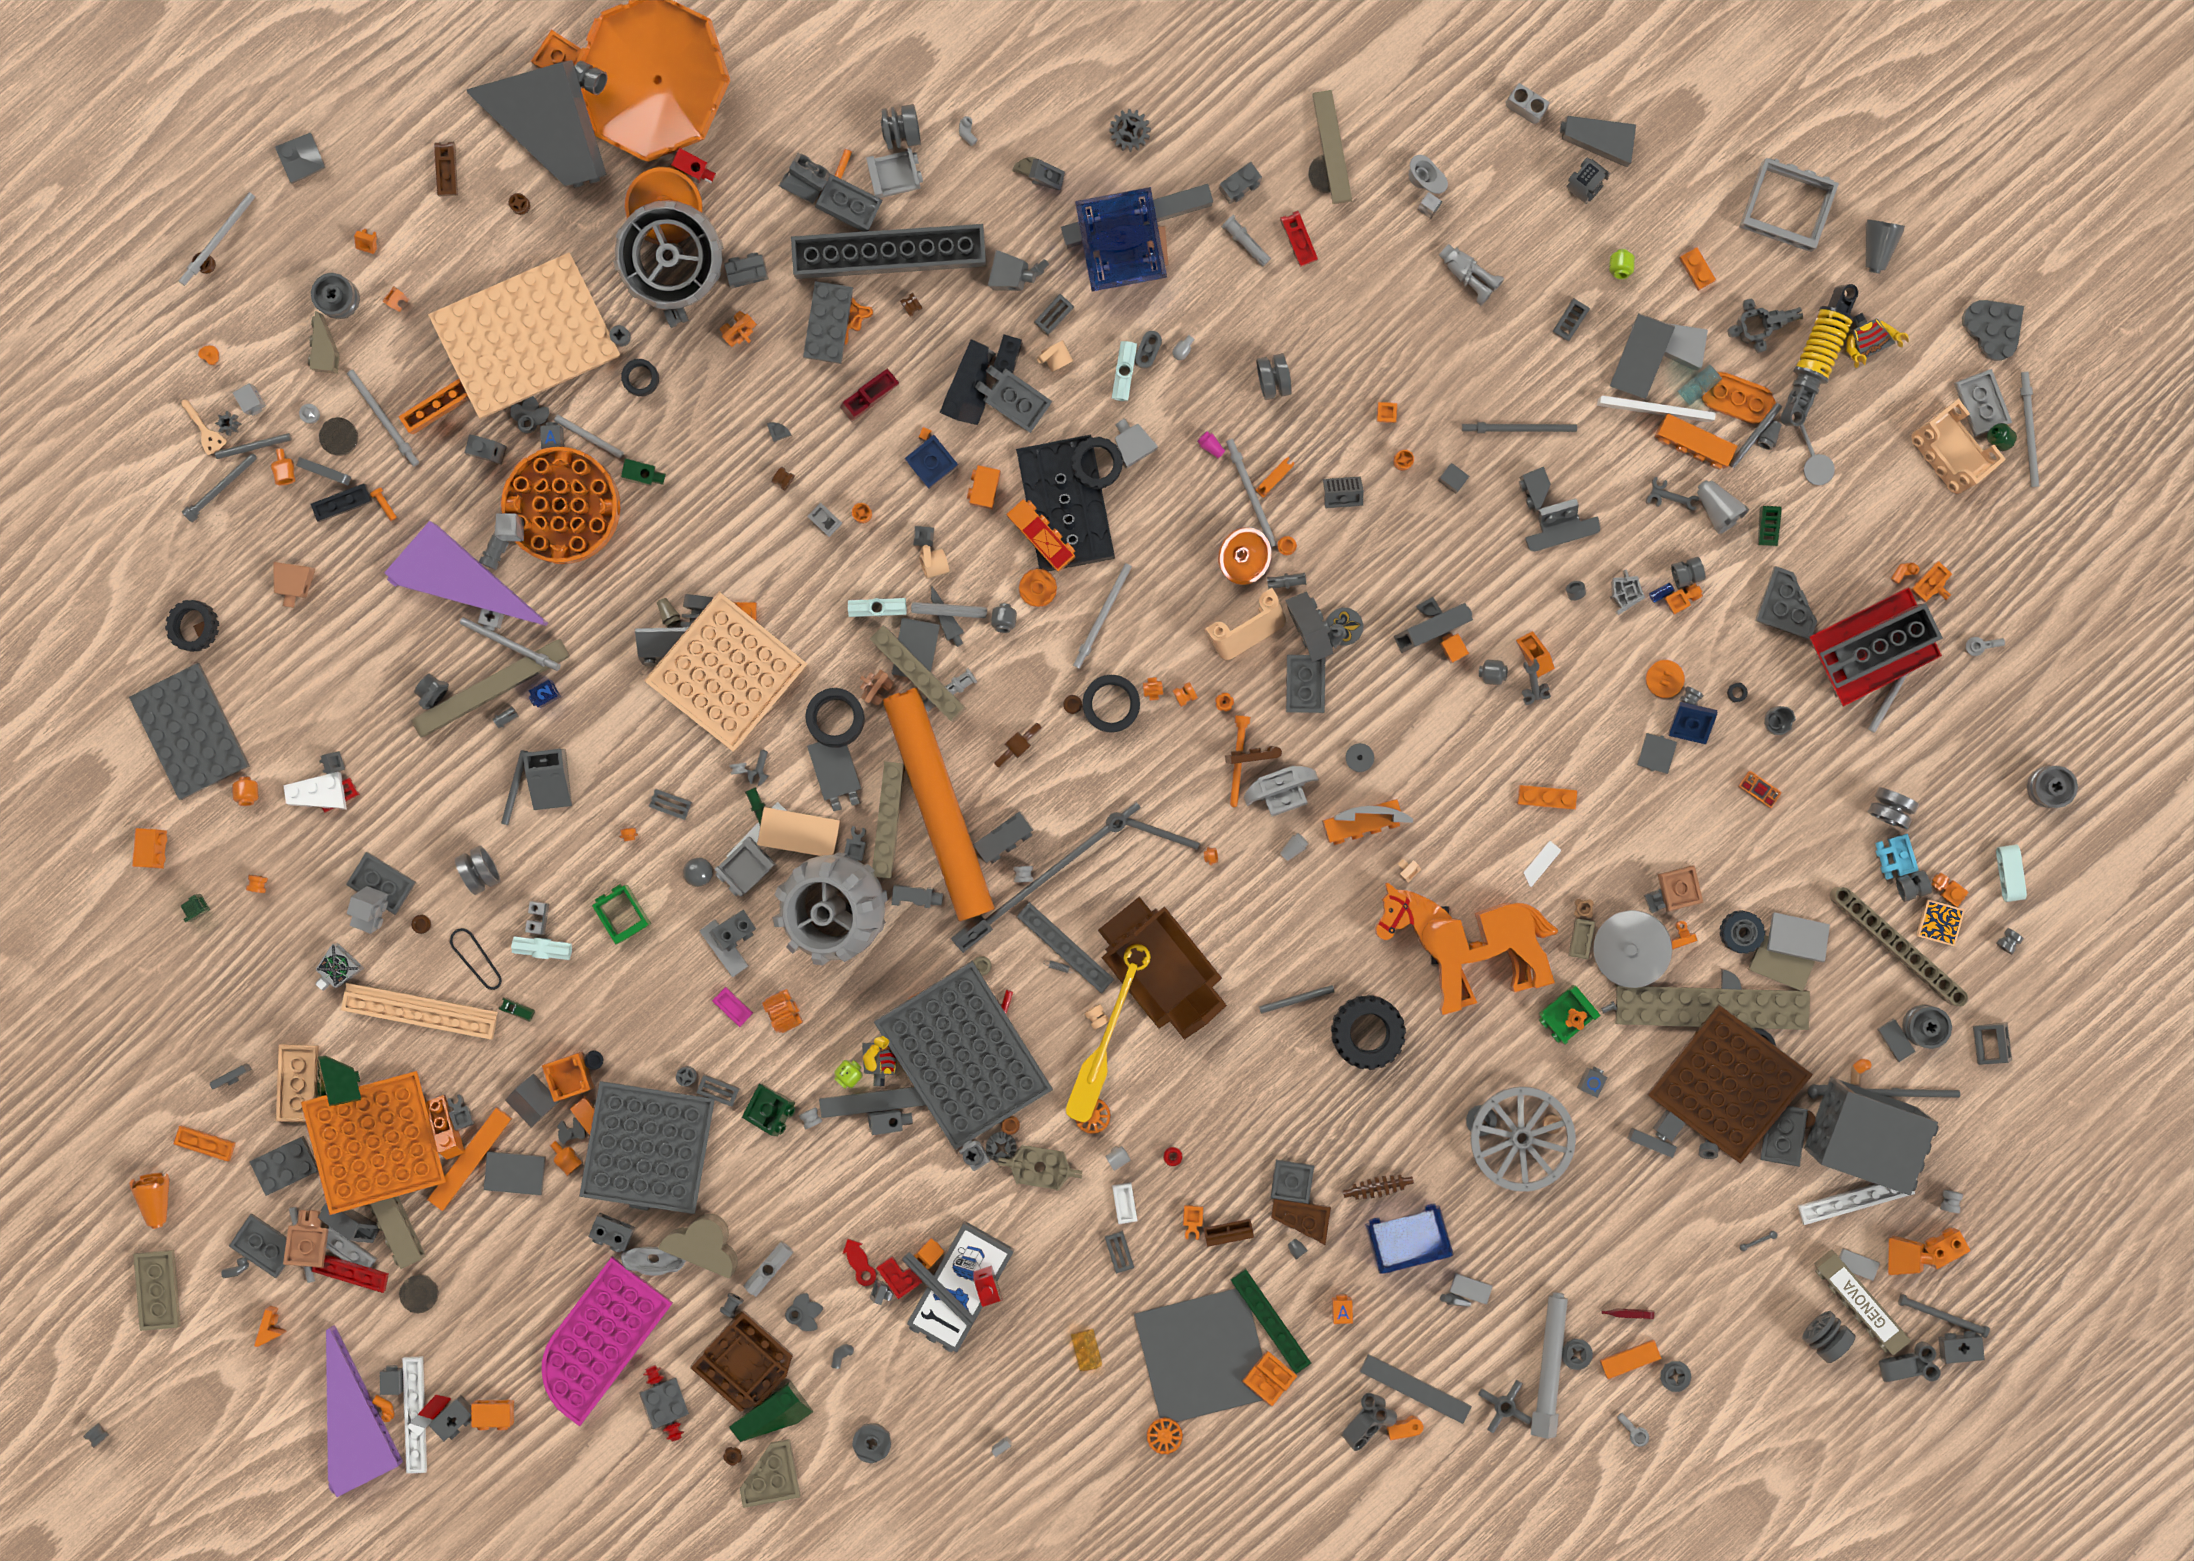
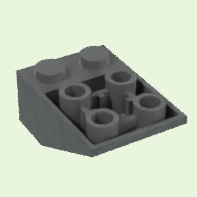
M566 749L523 753L525 774L533 810L572 806Z

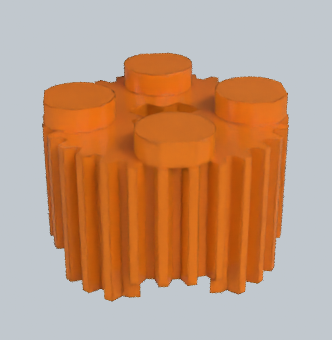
M788 989L782 990L762 1002L776 1033H785L803 1023L800 1014L797 1013L800 1011L795 1001L791 1002L790 999L792 997Z

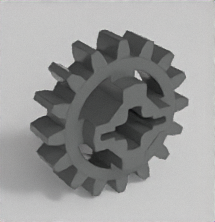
M1128 109L1127 114L1122 110L1120 117L1118 115L1114 116L1116 122L1111 121L1110 125L1114 128L1109 129V133L1114 134L1111 136V141L1116 140V147L1122 145V151L1127 147L1129 152H1132L1133 147L1138 151L1140 144L1142 146L1146 145L1144 139H1150V136L1146 133L1151 132V128L1146 127L1149 125V120L1144 121L1145 114L1139 116L1138 110L1132 113L1131 109ZM1122 122L1123 127L1117 131L1119 124ZM1127 125L1133 130V136L1127 131ZM1143 130L1142 136L1138 139V133Z

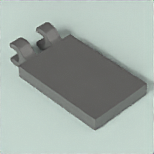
M990 365L986 372L996 378L997 381L991 389L981 381L977 383L975 388L986 395L984 398L986 403L1031 433L1053 401L1006 368L1001 373Z
M819 742L808 745L807 748L824 801L830 799L833 811H838L842 809L838 796L848 793L851 805L860 804L856 791L862 788L848 745L838 748L828 747Z

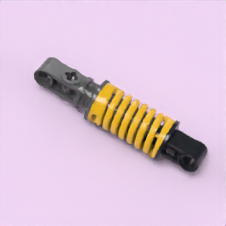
M1853 284L1837 286L1833 291L1828 306H1821L1819 308V313L1814 323L1815 326L1812 327V333L1809 334V340H1807L1803 353L1800 356L1801 360L1798 361L1793 370L1798 377L1792 384L1794 387L1788 396L1787 403L1781 414V422L1785 426H1801L1805 422L1809 409L1813 405L1815 395L1820 391V384H1827L1829 381V375L1832 372L1831 367L1835 365L1834 360L1838 358L1836 353L1840 352V347L1844 343L1843 340L1846 339V333L1849 332V327L1855 320L1850 313L1859 292L1858 288Z

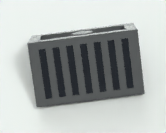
M1361 476L1323 479L1325 508L1363 506L1364 490Z

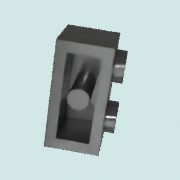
M1249 162L1221 182L1219 190L1229 204L1234 201L1238 202L1245 197L1244 194L1249 190L1254 191L1261 185L1262 176L1253 163Z
M742 910L712 929L709 933L721 951L727 949L729 952L738 946L736 942L741 939L746 941L754 936L752 932L756 930V927L746 912Z
M599 1213L588 1237L592 1238V1242L603 1245L604 1243L609 1245L611 1250L621 1252L627 1249L636 1227Z

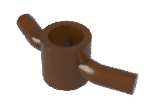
M1035 723L1025 734L1021 735L1017 732L1004 744L1008 749L994 764L1000 768L1013 754L1016 758H1019L1030 748L1031 744L1028 740L1042 728L1041 725Z

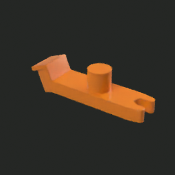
M1289 457L1284 459L1255 489L1262 498L1294 466V462L1287 464V461L1290 459Z

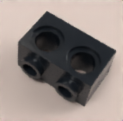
M1003 334L993 367L1001 373L1005 368L1014 373L1023 344L1022 340Z

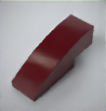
M887 368L843 401L840 408L850 421L853 422L899 385V382Z

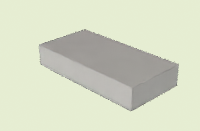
M1842 1248L1839 1257L1849 1270L1854 1274L1873 1281L1880 1263Z
M1455 1273L1450 1292L1487 1305L1493 1286Z

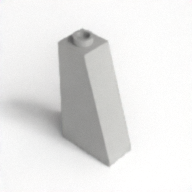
M1671 324L1675 326L1664 356L1698 371L1702 368L1708 330Z

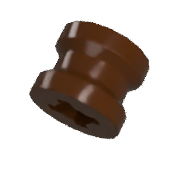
M515 193L509 198V207L513 212L518 215L528 213L531 207L530 201L523 194Z
M201 252L194 255L192 262L196 260ZM209 255L200 266L201 273L210 274L214 271L216 262L213 257Z
M914 293L909 294L907 299L900 300L910 317L913 316L915 311L923 309Z
M780 467L771 482L780 485L781 489L785 491L792 483L795 475L787 473L785 468Z

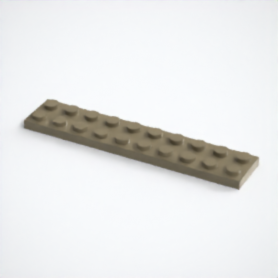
M1616 985L1617 1010L1615 1024L1701 1027L1717 1005L1720 1004L1751 1028L1809 1030L1810 991L1654 986L1629 988Z

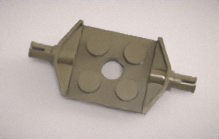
M1022 1145L1013 1158L999 1157L998 1166L1011 1168L1016 1184L1050 1188L1058 1191L1068 1177L1082 1178V1175H1080L1082 1170L1071 1169L1063 1151ZM1037 1162L1045 1164V1169L1042 1172H1037L1034 1169Z

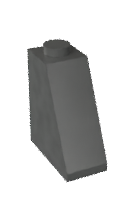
M326 1203L318 1216L320 1220L349 1241L373 1243L380 1231L376 1222L352 1209L330 1215Z

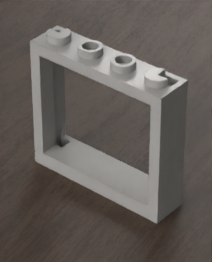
M1766 158L1759 168L1739 227L1809 252L1814 251L1817 248L1839 183L1834 182V180L1827 176L1823 178L1817 176L1815 172L1810 170H1799L1796 165L1779 163L1780 161L1776 158ZM1766 170L1826 191L1810 238L1750 218Z

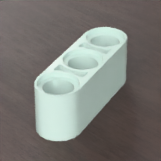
M2016 844L1997 847L1996 857L2004 901L2025 900L2027 891L2019 846Z

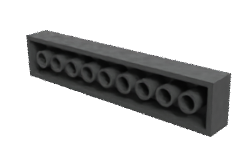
M983 224L791 236L793 275L796 279L987 267Z

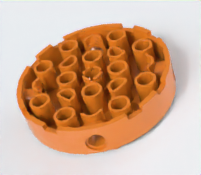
M569 447L545 448L525 457L515 466L510 477L507 478L502 492V513L517 514L524 520V541H515V543L530 555L554 564L577 563L597 554L612 538L620 518L621 504L619 491L611 474L593 457ZM563 500L565 504L564 508L562 510H557L558 502Z

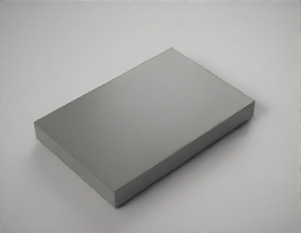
M1992 369L1954 383L1960 401L1970 413L1967 419L1974 437L1989 432L1998 423H2012Z
M1774 912L1771 918L1767 951L1823 963L1826 957L1830 924Z

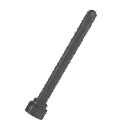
M250 454L194 506H187L182 511L184 516L193 523L199 518V511L257 459V456Z

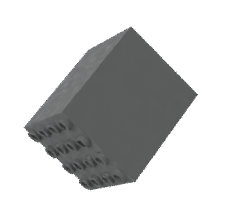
M1830 1077L1826 1093L1822 1098L1815 1117V1124L1811 1127L1804 1149L1823 1166L1911 1196L1912 1191H1915L1917 1188L1918 1175L1924 1169L1925 1156L1931 1151V1140L1933 1136H1936L1939 1127L1936 1120L1917 1106Z

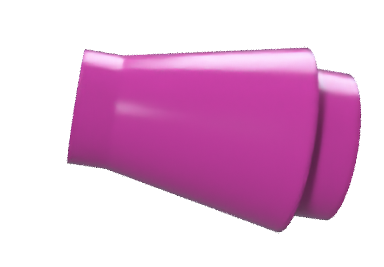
M1208 431L1197 441L1200 444L1199 447L1214 455L1217 459L1226 451L1214 434Z

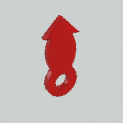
M847 1239L843 1254L847 1252V1260L856 1271V1281L862 1286L872 1285L876 1280L877 1274L876 1270L868 1264L867 1255L860 1247L863 1243ZM868 1271L871 1275L870 1279L864 1280L861 1276L862 1273Z

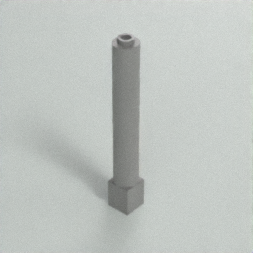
M1553 1292V1296L1548 1297L1537 1408L1533 1412L1531 1435L1546 1439L1554 1438L1557 1435L1559 1414L1556 1413L1568 1303V1298L1564 1297L1563 1293Z

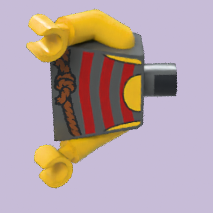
M1862 312L1853 317L1857 328L1849 332L1846 352L1854 361V367L1858 368L1859 362H1862L1865 366L1868 357L1895 344V341H1897L1898 347H1903L1901 340L1909 342V336L1907 333H1900L1894 327L1882 320L1879 321L1877 318L1867 322Z
M884 1036L875 1038L874 1043H862L864 1073L874 1075L873 1086H885V1075H894L896 1071L897 1058L888 1046L889 1039Z

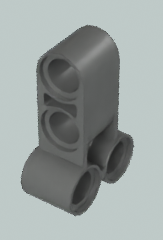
M1919 1342L1915 1345L1913 1353L1880 1360L1879 1366L1883 1381L1891 1382L1922 1375L1928 1381L1938 1380L1941 1371L1932 1362L1936 1358L1935 1349L1926 1342ZM1928 1348V1354L1926 1356H1922V1350ZM1933 1367V1372L1926 1375V1369Z
M1366 1393L1361 1400L1363 1409L1343 1431L1342 1437L1354 1451L1362 1449L1383 1425L1391 1427L1396 1423V1412L1385 1408L1386 1401L1382 1396Z

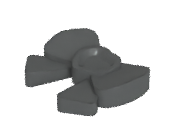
M576 1117L573 1118V1128L567 1129L564 1121H561L557 1126L560 1129L558 1131V1138L562 1144H566L569 1140L575 1138L585 1139L586 1130Z

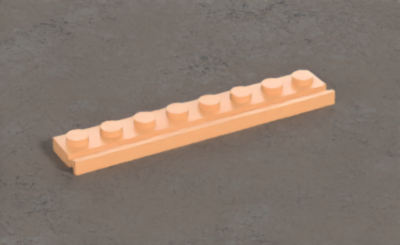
M346 983L341 1007L342 1011L486 1039H493L498 1011L353 983Z

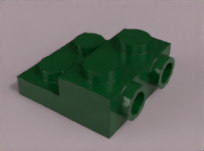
M759 1083L741 1118L769 1135L778 1137L779 1134H783L786 1130L785 1122L788 1117L790 1118L794 1114L796 1102Z

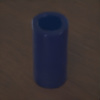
M1668 582L1650 592L1649 596L1652 602L1656 603L1674 593L1675 590L1672 584Z

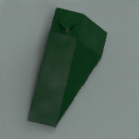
M789 1381L766 1398L760 1405H757L731 1424L729 1428L737 1439L743 1442L798 1424L813 1413V1410L792 1381Z

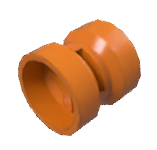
M1409 450L1399 451L1393 459L1395 468L1400 471L1408 470L1414 463V455Z
M857 503L852 508V516L858 523L864 524L871 520L872 510L865 503Z
M1190 682L1184 684L1182 688L1172 690L1181 707L1190 700L1198 699Z

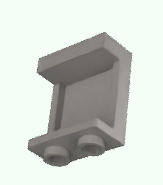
M907 148L908 151L875 159L874 156L866 157L875 197L883 198L921 189L920 183L923 182L921 171L916 170L915 164H919L916 152L912 153V149Z
M747 837L727 859L715 868L717 872L715 875L722 882L726 881L730 885L729 890L735 896L739 895L742 897L776 863L751 837Z

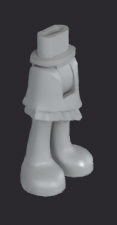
M1450 244L1439 254L1445 260L1444 264H1447L1449 270L1459 279L1460 283L1463 281L1465 286L1469 284L1478 293L1477 303L1480 306L1487 301L1492 292L1504 281L1502 276L1489 274L1477 265V261L1474 260L1475 258L1460 251L1458 248L1454 249ZM1472 273L1480 277L1488 285V287L1483 285L1474 276H1472Z

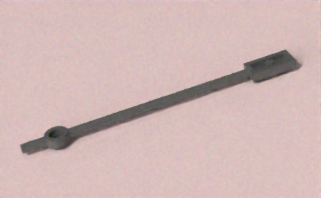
M1135 802L1122 813L1115 812L1110 814L1106 819V826L986 919L980 915L951 938L954 944L964 953L993 929L990 924L1110 831H1121L1126 825V819L1141 808L1140 805Z

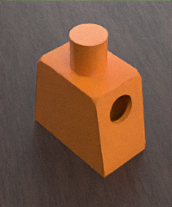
M1897 1236L1889 1238L1888 1275L1921 1273L1924 1269V1264L1934 1265L1935 1254L1924 1253V1243Z

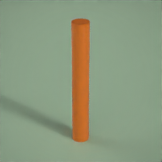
M844 150L834 176L842 178L852 151Z

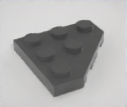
M1777 566L1773 568L1755 621L1810 640L1809 636L1814 633L1817 619L1808 605L1809 603L1803 590L1800 589L1794 572Z

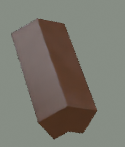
M1251 1219L1204 1228L1207 1247L1254 1238Z

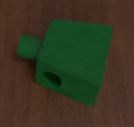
M625 458L621 480L651 487L652 482L663 485L666 474L655 471L656 466ZM641 472H648L649 476L647 478L641 477Z

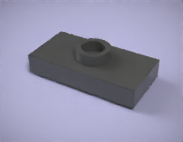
M249 1064L241 1065L210 1082L209 1085L212 1090L225 1084L230 1086L239 1081L238 1077L252 1069Z

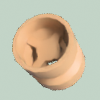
M1101 1004L1084 1013L1091 1020V1026L1094 1030L1109 1022V1017L1103 1013Z

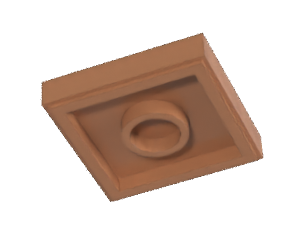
M1695 865L1657 874L1666 912L1703 903Z

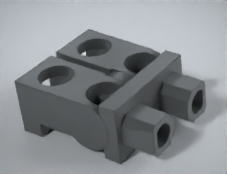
M895 884L891 905L900 906L901 901L913 902L918 906L925 904L924 908H931L932 904L942 905L943 893L933 892L931 887L925 889Z

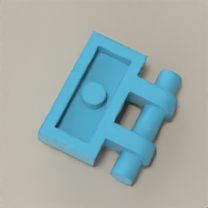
M1908 834L1887 839L1889 847L1884 848L1883 841L1875 843L1877 848L1875 852L1880 858L1881 872L1884 873L1886 880L1893 878L1892 870H1897L1898 876L1919 871ZM1892 853L1894 860L1893 864H1889L1887 858V854Z

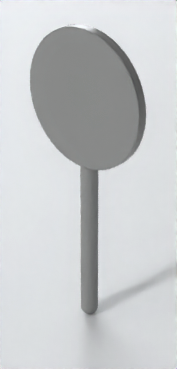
M1802 424L1800 428L1812 456L1804 465V475L1810 483L1824 485L1834 475V464L1825 455H1815L1805 427Z

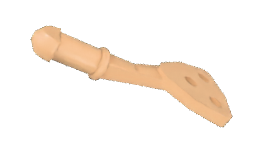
M182 400V408L186 410L201 431V443L205 453L210 455L219 451L227 443V440L218 432L208 429L190 402Z

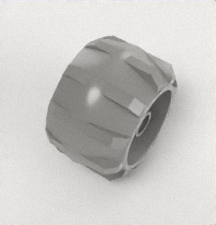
M670 200L656 201L635 210L616 234L615 261H613L615 271H618L628 292L634 298H638L648 305L661 309H679L701 300L711 290L722 273L720 269L722 249H724L723 243L710 223V219L703 212L696 210L690 205ZM666 223L674 224L689 232L697 244L699 256L684 255L682 248L678 244L668 243L660 225ZM654 229L661 246L656 251V259L659 264L651 276H649L643 267L640 254L644 238ZM667 249L673 252V259L670 261L664 257V252ZM683 259L698 261L693 275L680 285L669 286L655 281L664 267L676 266Z
M840 852L835 855L816 856L793 869L787 881L779 885L774 894L780 900V913L772 917L774 927H783L791 941L786 948L792 954L800 949L812 956L813 964L823 966L830 960L846 962L870 946L885 926V902L888 900L886 890L882 889L879 880L874 875L875 870L870 865H864L858 860L850 858L848 854ZM822 882L823 900L812 907L811 917L808 918L805 909L807 892L814 883ZM836 887L847 897L853 915L845 911V901L842 897L836 895ZM811 921L820 926H825L835 921L848 929L849 932L843 936L827 935L815 928Z

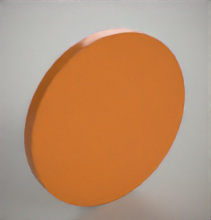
M1671 660L1657 661L1647 671V687L1657 697H1673L1684 686V672L1677 663Z

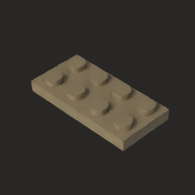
M174 1250L133 1254L140 1331L180 1327Z

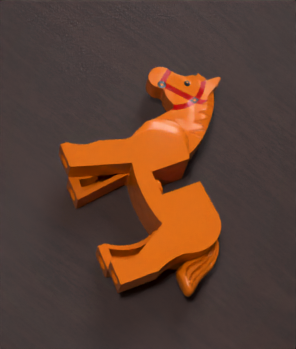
M1385 883L1387 894L1382 899L1384 910L1381 918L1375 925V933L1379 938L1389 940L1394 936L1396 929H1402L1409 924L1413 926L1422 947L1439 963V986L1442 993L1439 1007L1440 1014L1446 1015L1460 1011L1462 1007L1477 1003L1463 972L1462 964L1486 960L1505 951L1509 955L1513 966V977L1510 985L1513 992L1532 987L1540 988L1555 983L1547 954L1540 947L1536 936L1539 938L1553 936L1558 933V929L1548 922L1536 908L1524 903H1502L1475 913L1483 943L1474 941L1469 943L1468 946L1461 920L1452 918L1441 906L1430 899L1411 891L1395 889L1391 884Z

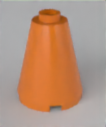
M150 1173L140 1176V1180L136 1182L135 1179L129 1182L130 1189L147 1226H151L152 1229L162 1227L167 1221L170 1182L168 1174L163 1176L162 1173Z

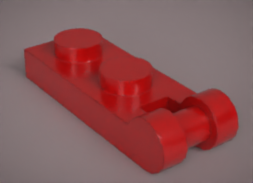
M1297 210L1292 212L1293 215L1280 217V221L1287 234L1299 267L1317 261L1318 257L1301 215ZM1296 222L1297 226L1291 228L1290 224Z

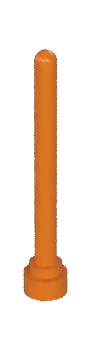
M1235 715L1236 727H1238L1236 750H1242L1243 752L1245 729L1248 728L1251 717ZM1242 763L1234 764L1230 799L1231 807L1238 805Z

